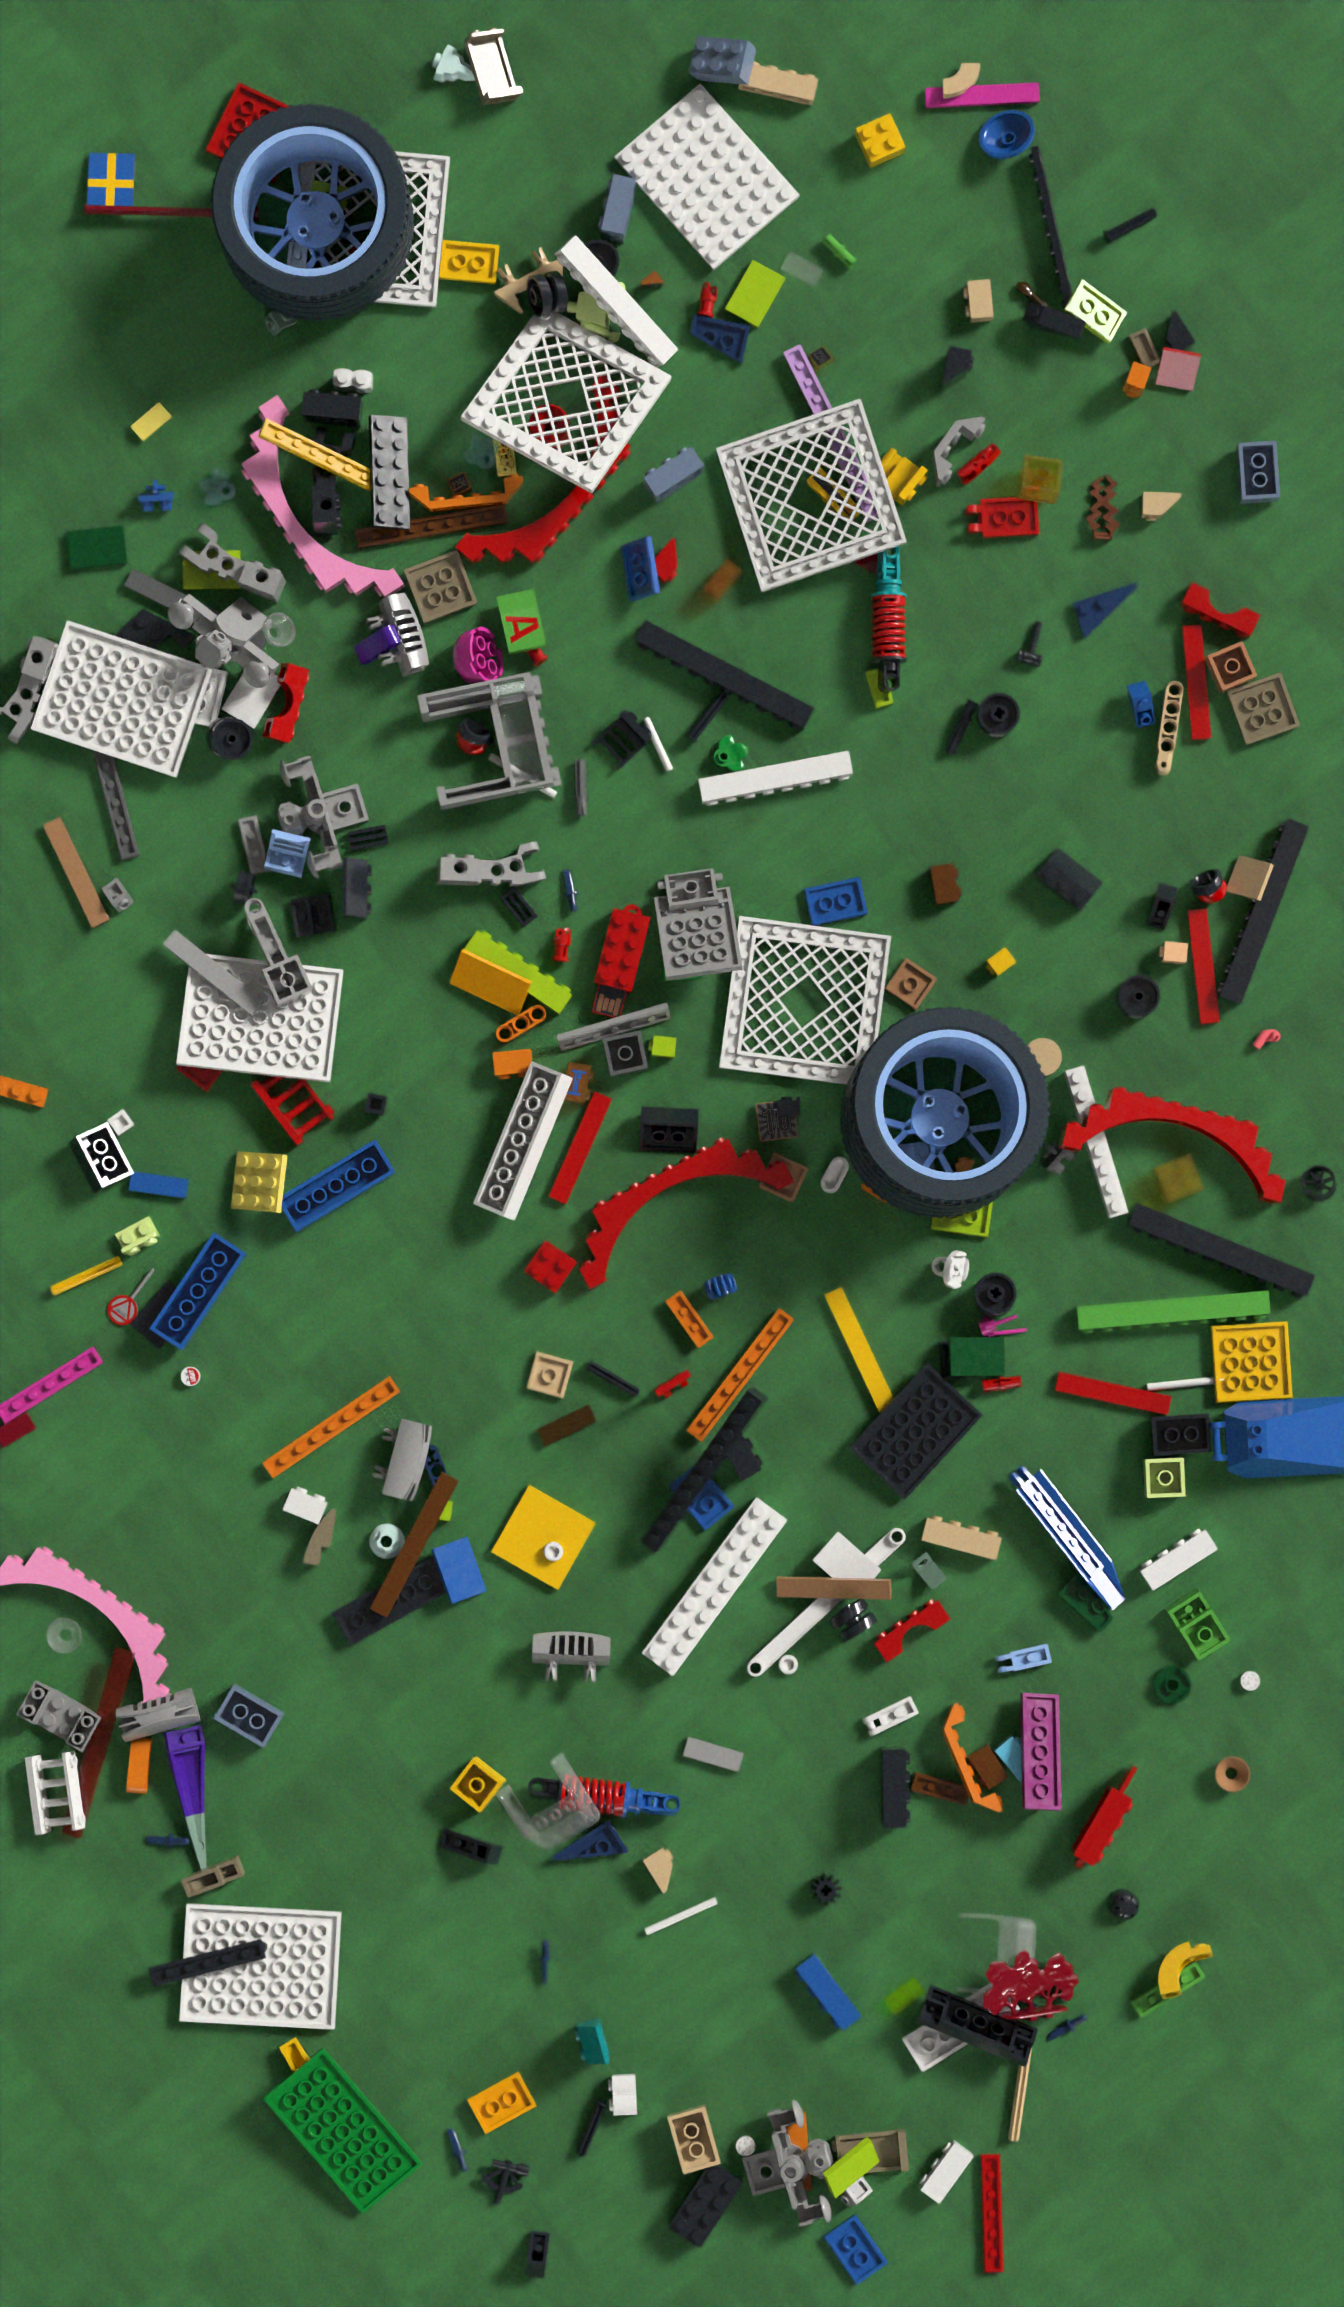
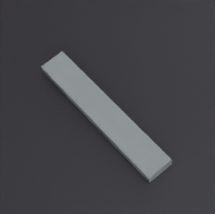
M174 930L163 943L165 948L250 1016H253L264 1003V1000L178 931Z
M666 1002L556 1036L561 1051L601 1040L602 1038L671 1019Z

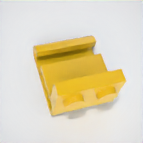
M892 447L881 459L892 497L896 502L904 505L907 500L910 501L916 494L915 489L925 483L928 478L926 476L928 470L923 466L917 467L906 457L902 458L897 454V450Z

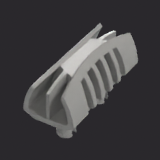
M405 593L383 598L379 602L382 615L367 618L366 623H374L368 629L372 630L382 626L394 625L401 644L393 648L394 651L379 654V659H387L382 661L380 665L385 666L397 662L404 677L424 670V666L429 665L426 644L419 621Z
M401 1419L398 1431L389 1428L384 1429V1432L391 1436H382L383 1440L395 1442L389 1469L376 1465L374 1469L380 1471L381 1474L372 1473L374 1478L385 1480L382 1494L413 1501L425 1466L432 1426Z
M569 1631L534 1634L532 1663L546 1664L544 1680L549 1681L550 1672H552L553 1682L557 1681L558 1664L584 1665L583 1682L587 1683L588 1676L591 1674V1681L595 1683L596 1666H610L611 1638L598 1634Z
M192 1688L177 1691L173 1695L166 1694V1697L162 1698L159 1696L155 1700L148 1699L145 1703L141 1701L138 1702V1705L133 1706L131 1704L116 1709V1717L120 1719L121 1725H119V1728L122 1727V1739L124 1742L201 1721Z

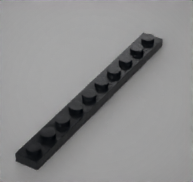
M1039 146L1031 147L1032 153L1029 154L1031 165H1035L1036 172H1033L1035 183H1039L1040 187L1037 194L1039 201H1043L1044 205L1041 212L1043 219H1047L1048 227H1045L1047 237L1051 238L1052 245L1049 248L1051 256H1055L1056 263L1053 265L1055 274L1060 277V282L1057 283L1059 292L1064 295L1065 300H1062L1064 309L1073 292L1041 149Z

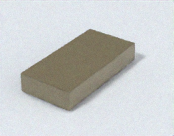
M1146 328L1128 335V339L1140 364L1151 368L1160 364L1159 355Z

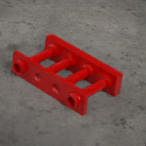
M272 1076L266 1082L262 1081L261 1083L257 1080L254 1081L251 1086L298 1147L304 1143L302 1139L304 1137L303 1134L327 1116L331 1121L335 1119L333 1117L334 1110L329 1104L326 1106L323 1104L306 1080H298L279 1096L272 1099L267 1094L270 1091L269 1088L284 1077ZM305 1086L311 1095L288 1113H282L279 1109L281 1103ZM317 1101L323 1110L300 1128L294 1129L290 1124L293 1121L292 1119Z

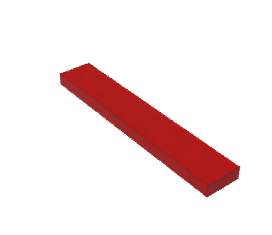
M1202 625L1182 626L1192 740L1211 739Z
M1207 908L1188 910L1187 916L1200 1025L1219 1023Z
M596 1091L594 1092L551 1189L550 1198L567 1204L612 1098Z
M1058 1372L1055 1391L1168 1415L1172 1396L1063 1372Z
M1000 2153L980 2154L984 2273L1004 2272Z

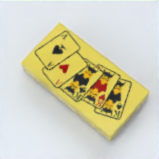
M493 439L498 478L517 474L514 450Z

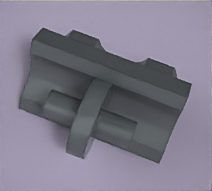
M1056 1141L1051 1146L1045 1143L1044 1148L1047 1151L1043 1156L1046 1159L1042 1162L1041 1166L1050 1172L1052 1171L1060 1175L1065 1168L1060 1163L1061 1159L1064 1157L1071 1161L1076 1156V1153L1058 1148Z

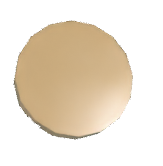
M1038 1038L1028 1045L1031 1048V1053L1035 1054L1038 1064L1040 1063V1070L1044 1072L1045 1076L1054 1073L1059 1068L1062 1061V1053L1054 1041L1047 1038Z

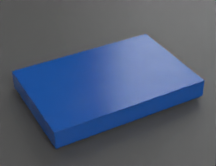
M646 536L621 545L629 601L635 602L660 593L652 537Z
M860 877L804 889L812 926L868 915Z
M693 1467L669 1485L674 1493ZM712 1479L689 1512L705 1531L732 1510L734 1505Z
M468 1537L431 1549L450 1604L486 1591Z
M853 2214L823 2235L856 2285L888 2264V2261L856 2214Z

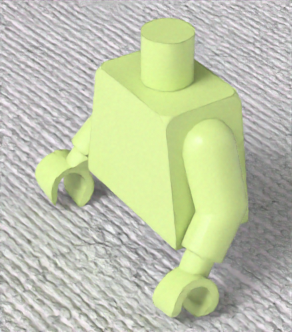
M618 282L625 289L624 283ZM585 291L579 292L578 302L568 301L567 312L576 313V319L582 327L603 338L607 337L608 341L612 343L619 340L621 333L608 331L610 324L609 314L596 304V300L592 295L587 294Z

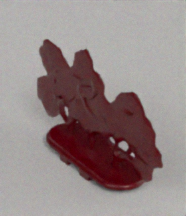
M1023 1949L1015 1957L1012 1968L1006 1965L1004 1961H993L989 1965L985 1976L989 1983L992 1984V1988L983 1995V2008L996 2015L1003 2007L1008 2006L1011 2011L1002 2012L998 2016L1002 2019L1035 2021L1037 2016L1053 2018L1054 2013L1068 2010L1064 2005H1052L1053 2000L1059 1996L1066 2002L1070 2001L1073 1997L1074 1987L1079 1983L1078 1976L1073 1974V1966L1059 1952L1049 1958L1044 1969L1040 1970L1038 1969V1962L1034 1958H1030L1029 1953ZM1053 1986H1056L1055 1994H1051V1997H1049L1050 1990ZM1037 1995L1044 1996L1046 2005L1033 2007V1998ZM1020 2000L1027 2002L1029 2008L1015 2010Z

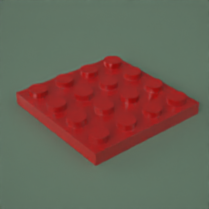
M238 82L206 148V152L222 159L224 151L229 149V144L236 139L238 133L241 134L243 132V128L251 125L252 121L259 120L260 116H265L272 110L274 112L278 111V108L281 107L287 108L289 105ZM280 173L273 177L270 182L275 184Z

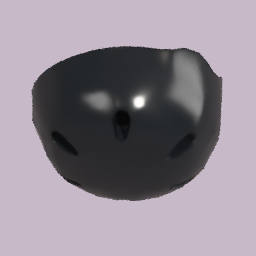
M1117 1889L1109 1896L1107 1908L1115 1918L1126 1921L1134 1918L1138 1913L1139 1900L1131 1891Z

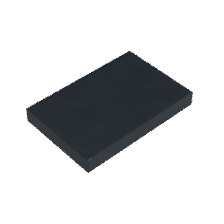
M169 1281L130 1324L159 1350L167 1341L149 1328L176 1289Z

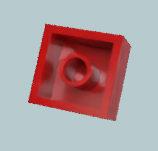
M545 1240L524 1272L556 1294L577 1264V1261Z

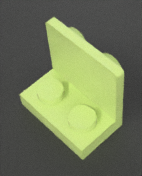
M150 1216L115 1234L122 1247V1254L130 1256L140 1252V1247L144 1245L149 1247L157 1243V1238L160 1237Z

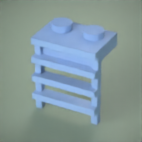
M273 829L264 869L301 878L310 838Z

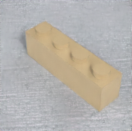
M754 61L749 84H739V89L813 106L818 79L814 75L796 74L797 72L789 69L785 71L778 70L777 67L772 65L767 67L760 66L759 63Z
M931 1515V1518L926 1517L920 1540L993 1560L997 1559L1002 1540L1001 1537H998V1532L987 1530V1533L979 1532V1527L968 1525V1528L960 1527V1522L950 1520L949 1523H945L938 1516Z

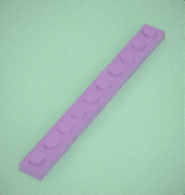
M801 344L783 352L813 415L831 409L832 407ZM840 428L836 438L845 441L846 435L843 429ZM835 429L827 431L825 433L832 436ZM824 436L827 443H829L830 438ZM833 441L830 449L835 453H839L843 444ZM845 446L841 455L850 459L854 451ZM855 456L853 461L860 464L857 457ZM840 458L837 462L841 471H844L848 462ZM851 464L847 473L856 477L860 468ZM862 471L859 479L867 483L864 471ZM845 476L844 478L850 488L854 480ZM857 482L853 491L862 495L866 486ZM868 489L865 497L873 501L870 489ZM854 496L856 502L858 503L860 498ZM862 500L859 508L867 513L872 504ZM874 506L870 515L878 518V514ZM868 518L867 523L872 521L873 519Z

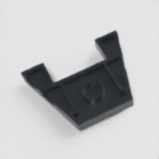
M144 609L115 635L116 637L155 650L169 636L183 649L196 638L194 634L184 629H179L172 623Z

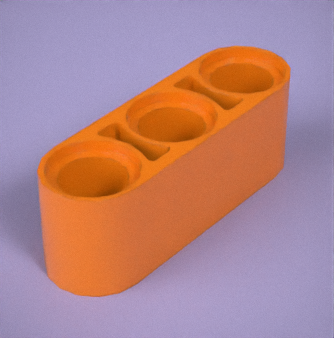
M535 1005L504 1023L496 1030L497 1039L501 1043H509L541 1024L546 1019L545 1009L540 1005ZM538 1009L543 1012L541 1019H534L532 1017L534 1010ZM523 1019L526 1021L527 1025L524 1029L516 1027L518 1020ZM507 1029L510 1031L508 1039L500 1038L499 1033L501 1030Z
M143 1737L131 1741L127 1793H147L152 1738Z

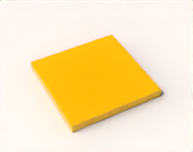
M1288 1321L1210 1326L1215 1403L1293 1398Z
M529 1485L491 1552L558 1590L596 1522ZM550 1542H557L563 1548V1555L557 1561H549L544 1556V1548Z

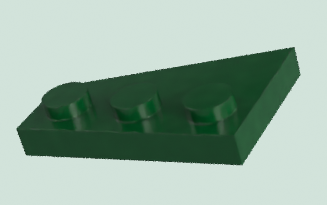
M1078 1571L1057 1594L1099 1633H1102L1114 1619L1105 1602L1087 1584Z

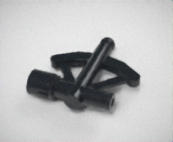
M493 2159L491 2166L499 2169L489 2175L482 2174L481 2178L489 2188L496 2190L494 2204L499 2205L501 2203L504 2192L511 2193L523 2188V2184L518 2183L515 2174L527 2177L529 2165L521 2162L520 2164H513V2161L505 2159V2161ZM501 2173L498 2184L491 2181L490 2178ZM510 2174L514 2185L506 2186Z

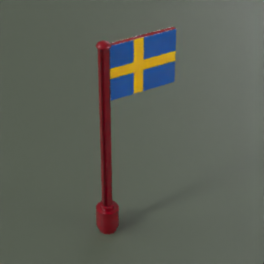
M89 153L87 204L83 207L85 215L212 217L211 208L133 206L135 154ZM255 206L254 222H259V206Z

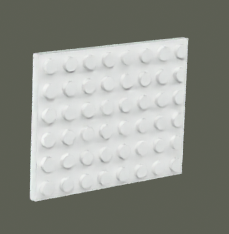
M701 84L695 87L614 157L631 178L636 179V184L713 270L800 197L799 193Z
M67 620L31 730L177 778L213 669L205 668L198 663Z
M206 954L264 1000V1003L256 1013L250 1016L192 968H188L177 1065L330 1082L343 980L342 969L302 965L311 983L313 992L277 1008L261 973L262 969L269 967L267 961Z
M187 1903L183 1958L261 1938L266 1958L182 1979L179 2021L334 2030L342 1912Z

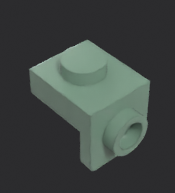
M274 311L270 312L264 319L266 328L273 336L277 335L280 330L290 327L298 321L293 319L292 316L286 317L284 314Z

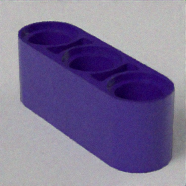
M388 625L353 648L360 664L366 665L378 659L379 654L387 653L401 644L394 625Z

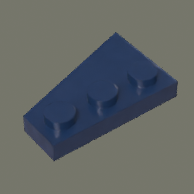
M694 315L690 334L742 364L750 326Z

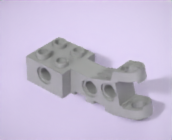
M201 523L196 529L197 532H200L209 539V543L198 555L186 545L178 552L202 572L210 575L212 571L217 573L222 580L228 581L229 578L235 580L242 589L277 603L286 584V580L280 570L270 567L269 570L258 561H243L230 556L217 545L218 535L204 523ZM210 551H217L215 558H208ZM226 562L232 563L230 570L223 569V565ZM262 578H267L264 582H259Z
M33 636L32 639H29L26 650H28L27 656L23 657L20 664L22 676L17 690L6 705L0 707V715L5 713L17 722L8 736V739L15 744L21 740L33 723L36 714L33 710L36 702H40L42 696L39 692L42 684H46L59 643L42 637ZM39 653L42 655L41 662H38L37 656ZM25 689H29L31 691V697L29 699H25L23 697V692ZM16 704L20 706V713L18 715L12 712V708Z
M537 841L519 845L514 856L497 861L475 859L474 855H463L461 858H455L454 854H444L436 863V884L474 886L479 885L481 881H489L490 885L498 886L500 882H509V886H521L545 880L546 876L544 869L534 873H526L522 856L538 852ZM511 862L518 864V871L514 872L510 869L509 865ZM454 866L460 867L461 873L455 872ZM493 866L500 869L499 876H494L491 873Z
M257 898L249 899L244 906L248 917V925L269 967L262 969L261 973L277 1008L312 993L313 988L298 955L288 958L262 901ZM252 905H258L260 907V909H255L251 912L249 911V908Z

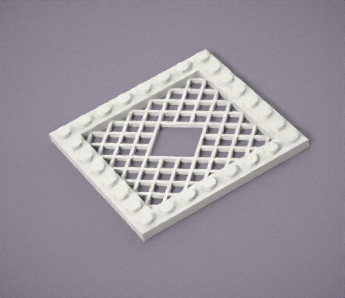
M396 152L404 173L415 174L410 179L405 174L407 185L410 184L415 190L410 198L413 199L418 194L424 201L417 208L412 203L413 214L417 213L422 221L414 227V231L420 237V240L412 245L410 252L413 250L419 258L412 264L406 259L408 267L401 272L400 276L396 277V281L401 277L406 284H392L389 290L384 292L383 296L374 302L436 308L450 156ZM305 161L298 164L301 193L310 192L312 180H315V176L321 182L327 183L331 180V175L324 181L318 175V172L324 167L331 173L332 169L329 166L332 165L330 162ZM342 165L338 166L340 167L338 168V173L345 169L350 175L344 182L337 178L340 186L346 187L345 185L352 179L357 184L360 183L355 177L357 174L352 173ZM424 175H429V181ZM421 176L426 183L417 189L412 181ZM428 186L426 199L421 191ZM365 190L364 193L367 197L360 203L354 196L351 197L357 205L350 211L345 208L347 214L344 215V220L369 199L378 207L377 202L373 199V193L369 194ZM426 205V212L424 218V216L419 212V210ZM424 224L422 236L417 229ZM337 239L334 243L325 247V253L327 252L332 257L329 264L338 263V259L345 253L349 257L351 254L348 251L354 246L351 244L345 248L340 242L341 239ZM296 241L289 242L287 265L305 269L308 264L309 248L300 245ZM423 242L422 255H420L415 248ZM338 244L343 251L335 257L329 249ZM421 261L419 274L414 266ZM412 269L417 277L409 283L403 275ZM419 280V286L413 285L416 281Z
M551 312L549 315L541 317L533 315L464 411L461 421L592 494L671 381V375L559 313L553 314ZM555 336L557 344L547 346L545 338ZM558 337L564 339L567 342L560 343ZM542 339L543 347L535 348ZM571 346L573 353L563 355L561 347ZM575 346L582 349L583 351L576 352ZM558 348L560 355L550 357L548 350ZM545 350L547 358L537 360L535 352ZM532 353L533 361L526 362V360ZM587 355L589 362L579 364L577 356ZM591 355L600 360L592 361ZM574 357L576 365L566 366L564 359ZM561 360L563 367L553 369L551 361ZM548 362L550 370L540 371L538 364ZM604 364L605 371L595 373L594 365ZM607 364H609L610 366H612V367H614V368H616V369L608 370ZM535 365L537 372L527 374L525 366ZM590 366L592 374L582 375L581 368ZM522 367L523 375L516 376V374ZM577 369L579 376L569 378L567 370ZM564 371L566 379L556 380L554 373ZM620 373L621 380L612 382L610 374ZM623 373H625L626 375H628V376H630V377H632V378H630V379H625ZM551 374L553 381L543 383L541 375ZM607 375L609 383L598 384L597 377ZM538 376L540 384L530 385L528 378ZM594 378L595 385L585 387L584 379ZM525 379L527 386L517 388L515 380ZM580 380L589 411L552 418L544 387ZM512 381L513 389L506 390ZM636 382L638 389L628 391L626 383ZM623 384L625 392L615 394L613 386ZM610 387L612 394L602 396L600 388ZM541 388L543 395L533 397L531 390ZM597 389L599 397L589 399L587 391ZM528 390L530 398L520 400L518 392ZM515 393L516 400L506 402L505 395ZM636 394L631 401L629 395ZM502 395L503 403L496 404ZM626 396L628 403L618 405L616 398ZM613 398L615 406L605 408L603 400ZM544 399L546 407L536 409L534 401ZM600 401L602 408L592 410L590 403ZM531 402L533 409L523 411L521 404ZM518 404L520 412L510 414L508 406ZM505 407L506 415L496 416L495 409ZM626 408L623 414L621 415L619 409ZM616 410L618 418L608 419L606 412ZM547 411L549 419L539 420L537 413ZM603 413L605 420L595 422L593 414ZM534 414L536 421L526 423L524 415ZM590 415L592 423L582 424L580 417ZM521 416L523 424L513 425L511 418ZM577 418L578 425L569 427L567 419ZM564 420L565 428L555 429L554 422ZM615 422H616V424H615V425L613 426V428L611 429V428H610V423H615ZM551 423L552 430L542 432L541 424ZM606 424L608 432L598 434L596 426ZM537 425L539 433L529 435L527 427ZM593 427L595 434L585 436L583 429ZM580 429L582 437L572 439L570 431ZM567 432L568 440L558 441L557 434ZM554 435L555 442L545 444L544 436ZM601 437H606V438L604 439V441L602 442V444H601L600 438H601ZM596 439L598 446L588 448L586 440ZM583 441L585 449L575 450L573 443ZM570 444L572 451L562 453L560 445ZM596 451L593 457L591 458L589 452ZM586 453L588 460L578 462L576 455Z
M861 399L716 448L762 592L907 543ZM840 428L849 432L845 441L836 438ZM835 429L832 436L825 433L827 431ZM818 435L814 442L807 439ZM821 435L830 438L826 448L817 444ZM851 435L856 447L848 444ZM800 441L796 448L790 446V444ZM803 441L812 444L808 454L799 450ZM833 441L843 444L839 453L829 450ZM845 446L855 450L850 459L841 455ZM785 447L794 451L790 460L781 456ZM815 447L824 450L820 460L811 456ZM781 448L778 454L772 452V450ZM827 452L836 456L832 466L823 462ZM857 452L862 465L853 461ZM767 453L776 457L772 466L763 462ZM797 453L806 457L802 466L793 462ZM763 454L760 461L753 458L755 456ZM809 458L818 462L814 472L805 468ZM839 458L848 462L844 471L835 468ZM779 459L788 463L784 472L775 468ZM749 460L758 463L754 473L745 469ZM821 464L830 468L826 478L817 474ZM851 464L860 468L856 477L847 473ZM761 465L770 469L766 478L757 475ZM791 465L800 469L796 478L787 474ZM833 470L842 474L838 484L829 480ZM773 471L782 475L778 484L769 480ZM803 471L836 486L819 520L786 504ZM862 471H864L867 483L859 479ZM744 472L752 475L749 483H747ZM845 476L854 480L850 489L841 486ZM755 477L764 481L760 490L751 487ZM785 477L794 481L790 490L781 486ZM857 482L866 486L862 495L853 491ZM767 483L776 487L772 496L763 493ZM839 488L848 492L844 501L835 498ZM779 489L788 493L784 502L775 498ZM868 489H870L873 501L865 497ZM750 490L758 493L754 502ZM851 494L860 498L856 507L846 503ZM761 495L770 499L766 508L757 505ZM833 500L842 504L838 513L828 509ZM862 500L872 504L867 513L858 509ZM772 501L781 504L777 514L768 510ZM844 506L854 510L849 519L840 515ZM874 506L879 519L870 515ZM784 507L793 510L789 520L780 516ZM756 508L763 511L760 519L758 518ZM826 512L835 516L831 525L822 522ZM856 512L865 515L861 525L852 521ZM766 513L775 517L771 526L762 522ZM796 513L805 516L801 526L792 522ZM808 518L817 522L813 532L804 528ZM838 518L847 522L843 531L834 527ZM868 518L877 521L873 531L864 527ZM778 519L787 522L783 532L774 528ZM790 524L799 528L795 538L786 534ZM820 524L829 528L825 538L816 534ZM850 524L859 528L855 537L846 533ZM880 524H881L882 530L876 532L877 529H878V527H879ZM761 525L769 529L766 537L764 536ZM802 530L811 534L807 544L798 540ZM832 530L841 534L837 543L828 540ZM862 530L870 533L869 535L858 538ZM772 531L781 535L777 544L768 540ZM784 536L793 540L789 550L780 546ZM814 536L823 540L819 549L810 546ZM844 536L852 539L851 541L840 544ZM796 542L805 546L801 555L791 552ZM826 542L834 546L822 550ZM767 543L775 547L771 555ZM808 548L816 552L804 556ZM778 549L787 553L782 562L773 558ZM789 555H792V556H795V557L798 558V559H795V560H792V561H789V562L786 563V561H787ZM773 561L780 565L774 567Z
M739 916L737 936L743 970L732 971L719 1068L847 1085L853 1070L878 1037L891 936ZM756 938L762 939L757 944H755ZM769 940L782 941V942H780L778 945H776L775 947H773V945L769 942ZM766 941L771 950L762 955L757 946ZM787 942L797 943L800 945L797 946L795 949H792ZM785 944L790 952L782 958L776 949ZM807 945L820 947L811 952ZM804 946L809 955L800 960L795 952ZM825 947L838 950L830 954ZM755 949L761 958L753 963ZM823 949L828 957L820 963L814 954ZM844 950L857 952L851 957H849ZM841 951L847 960L838 965L833 957ZM774 952L779 961L771 966L765 957ZM863 952L869 953V960ZM793 954L799 963L790 969L784 960ZM861 954L866 962L858 968L852 959ZM812 957L817 966L809 971L803 962ZM831 959L837 968L828 974L822 965ZM761 960L769 967L762 974L755 968V965ZM782 962L788 971L779 977L773 968ZM850 962L855 971L847 976L841 967ZM799 965L806 971V974L800 979L792 972ZM866 965H868L867 975L865 978L860 970L864 968ZM820 967L826 976L817 982L811 973ZM753 969L755 973L758 975V977L750 982L751 971ZM837 970L845 978L838 984L830 977ZM772 971L777 979L768 985L763 976ZM858 972L864 981L855 987L849 978ZM790 973L796 982L787 987L782 978ZM807 976H810L831 1006L801 1028L779 998ZM828 978L834 987L825 992L820 983ZM761 979L766 988L757 993L752 984ZM779 981L785 990L777 996L771 987ZM845 981L853 988L846 995L839 988ZM865 984L863 997L857 989ZM750 987L755 996L748 1001ZM837 989L842 998L833 1003L828 994ZM769 990L775 998L766 1004L760 995ZM856 992L861 1000L853 1006L847 997ZM758 997L764 1006L755 1012L750 1003ZM777 1000L783 1009L774 1015L768 1006ZM845 1000L850 1009L842 1014L836 1005ZM863 1002L860 1016L855 1008ZM748 1007L753 1015L745 1020L746 1008ZM766 1008L772 1017L763 1023L757 1014ZM832 1008L840 1015L833 1022L826 1016V1013ZM853 1010L859 1019L850 1025L844 1016ZM785 1011L791 1020L782 1025L777 1016ZM823 1016L829 1025L820 1030L815 1021ZM756 1017L761 1026L753 1031L747 1022ZM842 1018L848 1027L839 1033L834 1024ZM774 1019L780 1028L771 1033L766 1025ZM794 1022L799 1031L791 1036L785 1027ZM860 1022L859 1035L853 1029V1026ZM812 1024L818 1033L810 1039L804 1030ZM745 1025L747 1029L750 1031V1034L747 1035L744 1039H742ZM764 1027L770 1036L761 1042L755 1033ZM832 1027L837 1036L828 1041L823 1032ZM850 1029L856 1038L848 1044L842 1035ZM781 1030L788 1036V1039L782 1044L774 1037ZM802 1033L808 1041L799 1047L793 1038ZM753 1035L759 1044L750 1050L744 1041ZM819 1035L826 1042L820 1049L812 1042ZM772 1038L778 1047L769 1053L763 1044ZM840 1038L846 1046L837 1052L831 1043ZM791 1040L797 1049L788 1055L782 1046ZM858 1040L855 1054L850 1046ZM810 1043L816 1052L807 1058L801 1049ZM742 1044L748 1052L741 1051ZM829 1045L835 1054L826 1060L821 1051ZM761 1046L766 1054L754 1053V1051ZM848 1048L854 1057L845 1063L839 1054ZM780 1049L786 1057L772 1054ZM799 1051L804 1059L791 1057ZM818 1054L824 1062L810 1059ZM837 1056L842 1064L829 1062ZM855 1060V1066L848 1065Z

